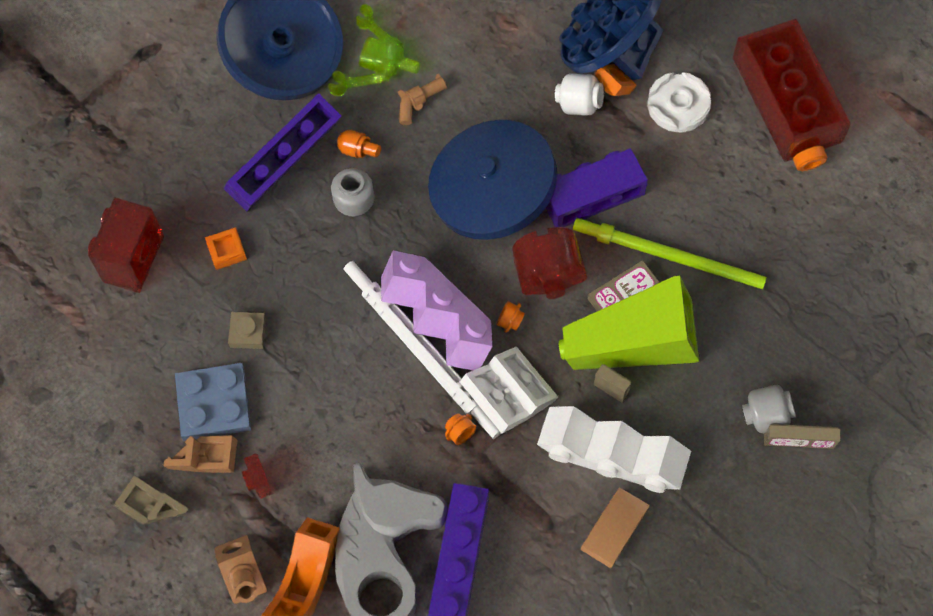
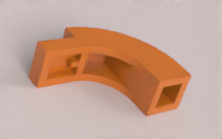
M306 518L296 532L290 561L282 584L274 599L261 616L313 615L333 561L337 536L340 530L339 527Z

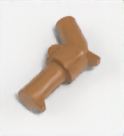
M440 74L436 75L434 81L422 87L417 85L405 92L402 90L398 91V95L401 98L399 117L401 125L412 124V108L420 111L427 98L447 88Z

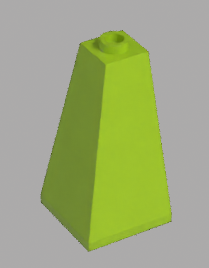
M680 275L673 276L562 327L563 339L559 340L561 358L566 360L573 370L598 369L602 364L615 368L699 362L692 298Z

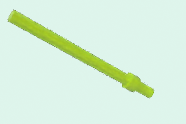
M576 218L573 226L574 231L596 237L597 241L608 245L610 242L762 290L767 278L765 276L615 230V226L602 222L599 225Z

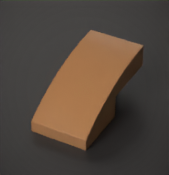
M619 487L588 535L581 550L609 568H612L650 505Z

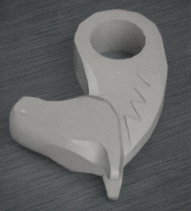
M354 464L353 478L355 491L342 516L335 550L336 580L350 616H374L364 611L360 605L362 591L374 580H391L399 585L403 596L398 608L386 616H413L416 612L417 603L416 585L403 565L394 543L419 529L434 530L442 528L447 519L448 505L443 497L434 493L419 490L393 480L369 479L362 464Z

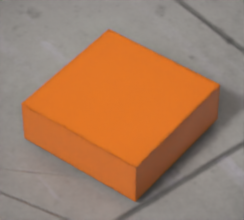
M236 227L205 237L216 270L247 260Z

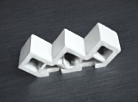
M574 406L549 407L537 443L538 446L548 451V456L555 461L562 463L570 462L595 470L603 476L610 478L618 477L643 485L646 489L658 493H663L665 489L680 490L691 450L671 436H643L622 421H595Z

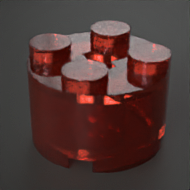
M564 227L547 228L549 234L538 236L537 231L521 237L514 243L512 247L513 260L523 295L546 294L548 299H556L565 295V289L587 279L585 265L573 230Z

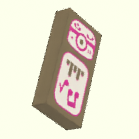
M642 260L589 293L588 300L596 311H599L660 282Z
M771 424L767 432L764 433V445L834 449L840 442V429L838 427Z

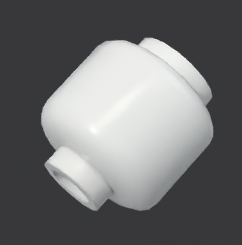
M570 73L563 78L561 84H557L555 100L557 103H560L561 109L565 114L592 115L603 104L604 87L602 83L598 82L595 75Z

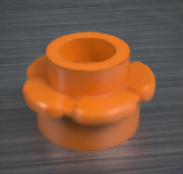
M507 301L502 309L496 325L504 328V332H509L510 329L515 331L518 329L525 314L520 311L521 303L518 302L516 305Z
M460 413L452 416L445 424L447 429L445 433L446 439L448 441L452 440L456 445L466 442L477 428L472 422V416L470 414L461 415Z

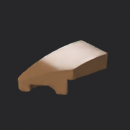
M232 435L200 436L197 440L190 436L185 441L187 444L173 458L168 457L164 461V467L171 470L234 473L237 439Z

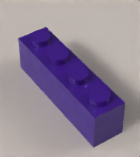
M318 93L227 181L224 190L247 212L337 124L342 116Z
M453 483L428 616H468L489 502V489Z

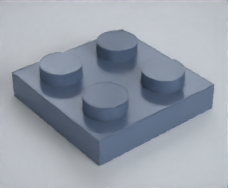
M242 363L175 373L180 432L183 441H186L190 436L198 439L200 436H220L251 431L245 371Z

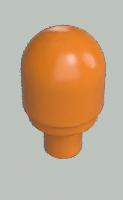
M345 130L337 138V147L345 155L355 158H364L366 155L377 158L380 155L381 145L371 143L370 137L364 133Z

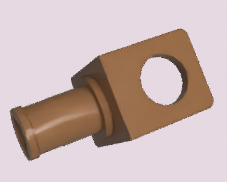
M248 536L240 537L214 548L217 564L234 604L251 602L258 595L267 591ZM241 547L233 553L225 554L233 548Z

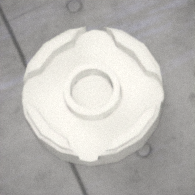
M673 72L663 75L654 82L649 91L647 106L650 116L657 125L668 131L681 133L692 131L704 123L710 112L711 95L709 88L700 78L690 73L682 72V75H674Z

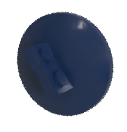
M587 0L585 3L578 4L571 13L573 18L571 23L559 37V40L562 42V61L576 73H589L613 62L632 81L641 79L650 60L649 57L656 48L663 33V29L653 20L662 0ZM576 21L581 25L579 31L572 27Z

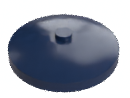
M228 0L217 26V47L224 66L231 76L244 88L268 99L295 100L315 93L330 80L342 56L343 34L340 22L326 0Z
M511 120L483 122L467 128L456 135L438 154L429 176L430 200L440 219L454 232L472 239L488 240L502 238L525 228L545 210L555 191L557 165L547 141L532 127Z

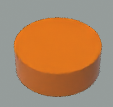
M823 146L808 148L793 157L798 171L814 169L824 164L828 159Z

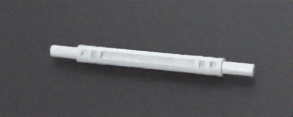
M354 261L349 262L344 267V271L363 291L362 296L463 411L473 416L493 439L497 438L501 432L460 383L462 380L461 376L452 366L446 365L445 358L424 335L414 333L413 322L397 304L381 301V286L377 282H372Z

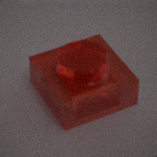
M257 453L245 457L244 461L247 470L242 471V475L248 490L255 489L260 499L272 495L273 492Z

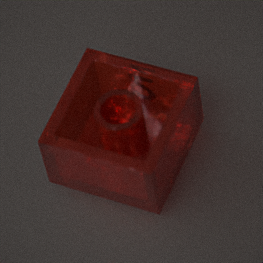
M114 197L110 208L107 207L101 217V228L97 237L94 236L88 246V257L103 283L137 293L141 292L164 238L152 208Z

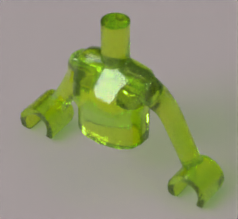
M363 4L360 6V13L367 17L356 16V23L361 29H369L379 39L368 36L360 54L359 67L377 73L346 79L342 72H333V80L340 83L337 85L328 83L329 91L334 96L343 95L347 88L384 82L393 77L398 69L416 74L419 71V61L404 57L403 43L386 33L374 22L373 9L369 5Z

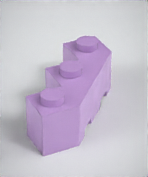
M392 251L381 276V301L412 307L414 333L446 339V365L469 370L480 368L492 348L491 320L425 257Z

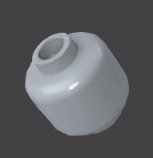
M344 169L332 181L331 193L333 203L339 212L354 217L368 212L372 207L375 198L373 183L369 175L361 169Z
M779 385L750 391L748 394V404L742 405L747 425L754 424L759 433H766L771 424L790 425L791 418L796 417L790 391H784Z

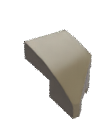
M133 476L114 504V507L143 525L185 515L188 511L187 507L164 492L163 494L136 476Z

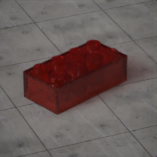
M797 19L738 37L733 60L783 161L793 160L796 154L811 147L823 146L825 149L843 143L851 123Z

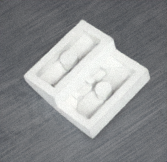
M517 347L495 355L489 364L466 373L460 381L501 433L530 419L558 398L556 393Z

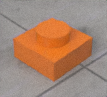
M615 64L606 65L594 73L596 78L603 84L604 91L612 96L629 95L637 85Z

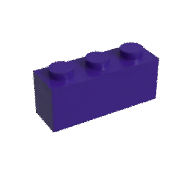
M631 148L622 152L613 151L600 161L595 163L586 162L579 165L572 172L564 175L557 174L555 191L546 210L556 230L575 223L576 218L586 219L645 195L648 180Z

